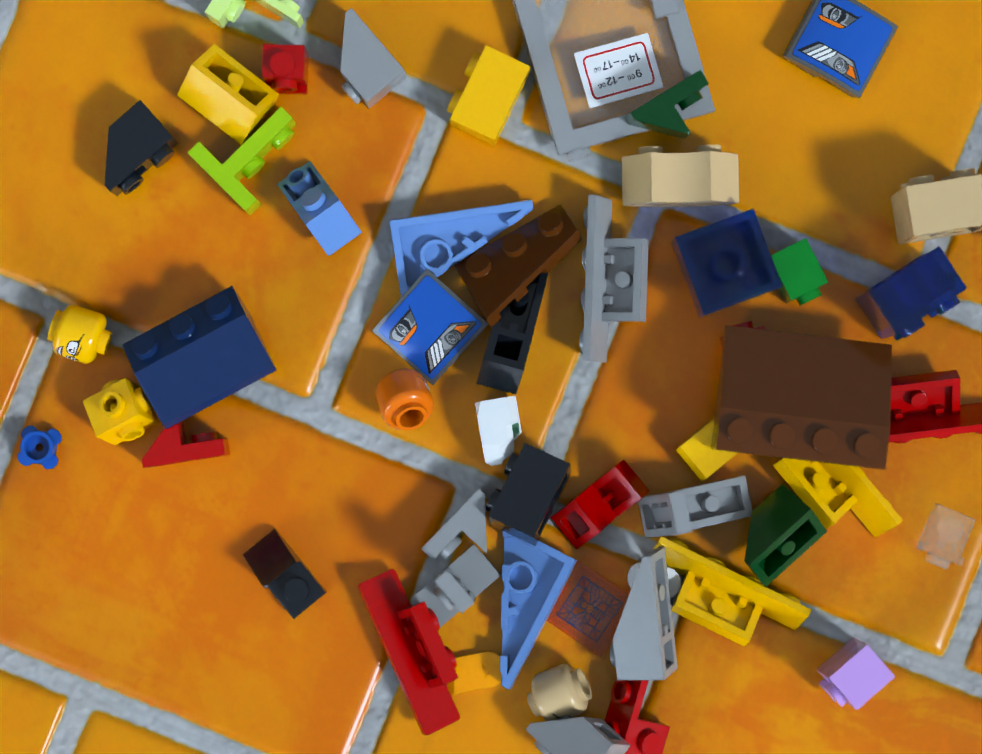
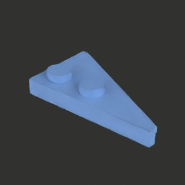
M532 199L390 220L401 297L426 269L436 277H439L450 267L485 245L503 230L518 222L533 210Z
M503 531L504 565H502V655L500 656L501 685L510 690L577 560L539 540L536 546Z

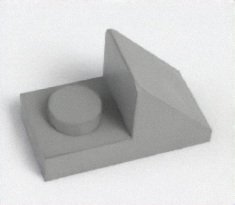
M480 488L421 548L432 560L439 554L446 559L462 543V540L457 537L461 531L487 553L485 493Z

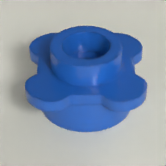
M35 426L25 427L21 432L23 439L20 445L21 451L18 453V461L24 466H29L33 463L40 464L45 469L56 467L59 462L56 451L57 445L62 441L61 433L56 429L40 431ZM41 443L43 445L42 451H37V444Z

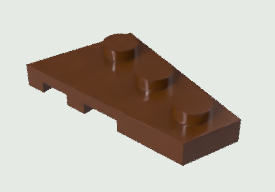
M560 204L456 263L454 266L492 328L502 318L500 312L512 300L519 302L528 293L526 287L540 273H548L582 238L578 229Z

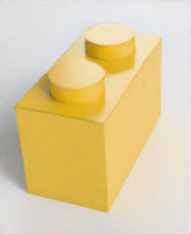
M213 44L191 64L177 96L242 145L265 123L279 93L217 45Z
M485 45L481 55L474 53L464 73V75L470 77L463 92L458 89L455 91L448 105L447 112L452 114L450 118L451 126L495 146L530 75V66Z

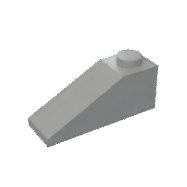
M657 547L643 556L614 634L613 643L610 647V661L612 666L616 667L617 680H665L678 669L665 547Z

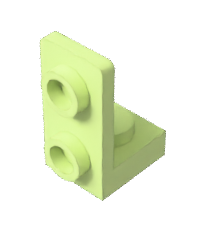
M212 0L205 13L210 21L224 29L229 21L234 23L239 18L246 2L244 0ZM254 0L298 29L304 23L302 16L298 13L300 7L292 0Z

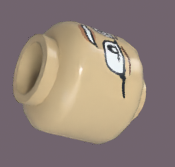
M560 664L536 674L531 682L532 692L527 694L528 704L535 716L541 715L546 721L570 719L579 716L586 711L588 700L592 698L591 688L583 671L580 668L574 669L569 664Z

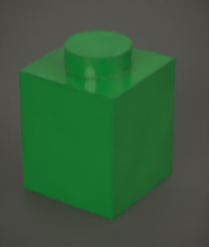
M806 238L770 255L764 260L786 304L796 299L799 306L821 296L819 287L828 283Z

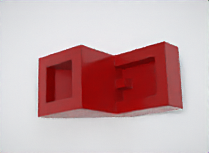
M623 459L555 513L551 519L577 550L599 534L616 517L641 500L650 490Z

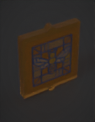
M578 560L547 621L601 657L613 640L629 594Z

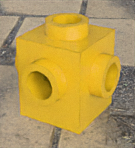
M126 378L106 383L102 387V391L83 400L95 436L113 445L123 441L135 440L145 433V429L157 423L152 412L153 406L142 387Z

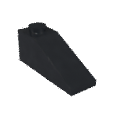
M549 272L540 273L526 287L528 293L519 302L512 300L500 312L502 318L491 328L476 384L512 394L517 393Z

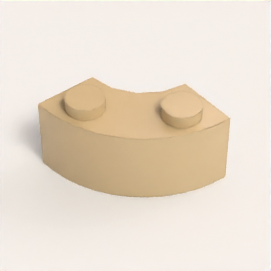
M721 145L697 146V152L663 153V147L660 146L639 147L638 154L622 157L623 206L702 207L739 203L738 154L721 152Z

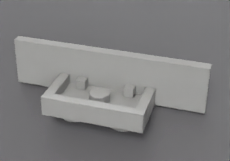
M588 195V206L585 208L583 215L584 225L587 229V245L582 253V264L586 271L585 288L581 292L584 329L580 332L579 346L583 352V360L607 363L608 322H646L649 240L644 238L611 239L612 200L599 195Z

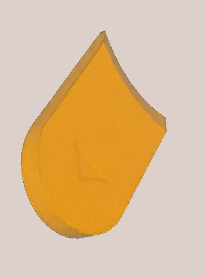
M483 651L455 657L457 663L455 671L458 679L446 685L451 696L498 685L501 682L500 656L492 651Z

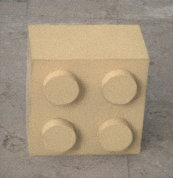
M975 168L950 172V176L941 178V181H934L933 175L908 179L909 183L901 184V190L890 197L898 245L975 233L982 230V174L976 175Z

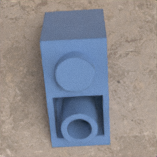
M311 161L291 171L285 179L277 184L328 256L362 233Z

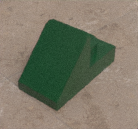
M699 70L635 109L625 119L632 126L678 138H686L691 133L675 106L678 104L683 111L701 100L703 97L699 91L709 83L702 71Z

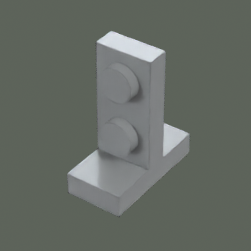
M745 475L665 493L646 495L638 501L645 538L693 532L692 530L751 517L753 511Z
M473 544L418 591L412 599L416 604L425 601L427 608H431L436 614L441 628L459 611L463 613L473 605L476 596L500 577L501 574L479 548Z

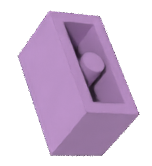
M854 637L816 669L824 678L818 684L826 694L841 707L847 703L856 710L895 678L894 674L868 644Z

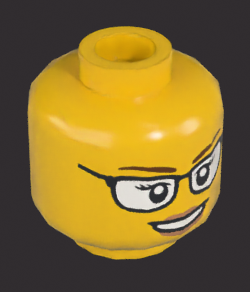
M69 305L64 311L57 310L47 340L53 342V350L57 355L88 364L96 358L98 353L102 355L107 353L113 332L106 330L107 320L102 313L78 305Z

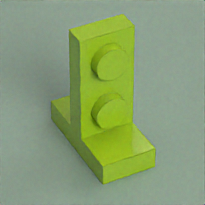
M280 107L223 164L200 142L196 143L187 153L249 215H252L262 204L239 181L244 176L248 179L253 177L264 166L265 161L262 158L273 147L277 150L284 147L294 136L295 133L291 129L297 124Z

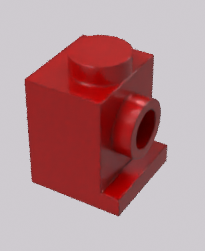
M263 44L262 78L277 93L308 95L309 54L305 46Z

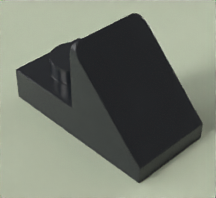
M276 528L243 554L264 589L268 587L293 619L327 592Z

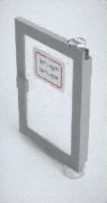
M512 0L552 141L555 144L557 155L566 154L568 162L591 156L590 147L650 131L629 125L625 117L697 71L701 70L705 76L683 0ZM708 85L699 91L703 97L701 100L683 111L678 104L675 106L683 121L715 112Z

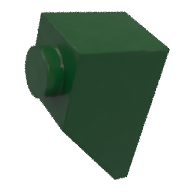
M782 484L752 511L744 561L758 580L767 587L820 539L827 530L812 509Z

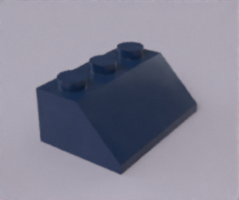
M233 286L122 344L137 380L166 429L276 371V367L250 312Z

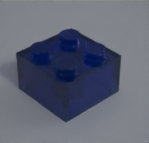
M754 208L677 236L671 242L699 319L777 291L783 287Z
M940 246L922 254L863 292L855 300L881 339L893 336L897 341L902 337H908L925 326L922 318L927 314L930 318H933L959 304L960 300L957 295L966 290L967 287Z

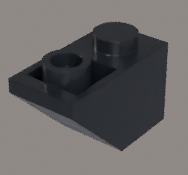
M141 100L109 126L104 185L116 196L122 192L127 195L134 191L144 180L141 175L153 165L158 168L165 164L175 154L173 148L178 144L175 138Z

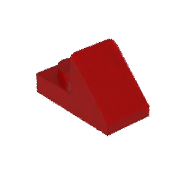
M183 420L168 429L164 427L142 458V467L151 468L230 455L228 439H217L216 432L191 435L192 443L187 444Z

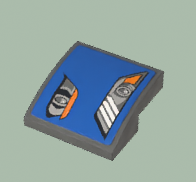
M812 0L782 57L811 76L822 77L852 98H860L898 26L856 0Z
M426 269L372 331L428 382L434 385L484 330L488 323L432 272Z

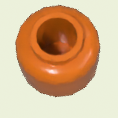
M411 369L392 371L384 376L376 387V401L382 418L392 428L409 431L417 429L426 422L433 412V397L428 384L417 371Z

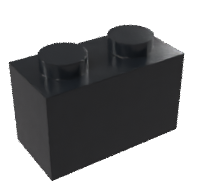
M524 443L520 453L513 452L504 470V474L508 478L502 490L495 488L487 503L486 511L490 512L488 517L491 526L536 546L571 475L570 463Z

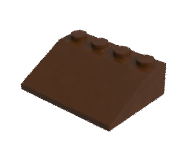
M725 325L711 450L886 470L891 416L892 345Z

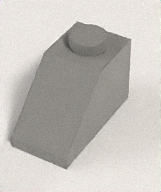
M350 8L345 13L340 72L346 82L341 87L356 105L363 101L370 109L406 79V73L356 12Z

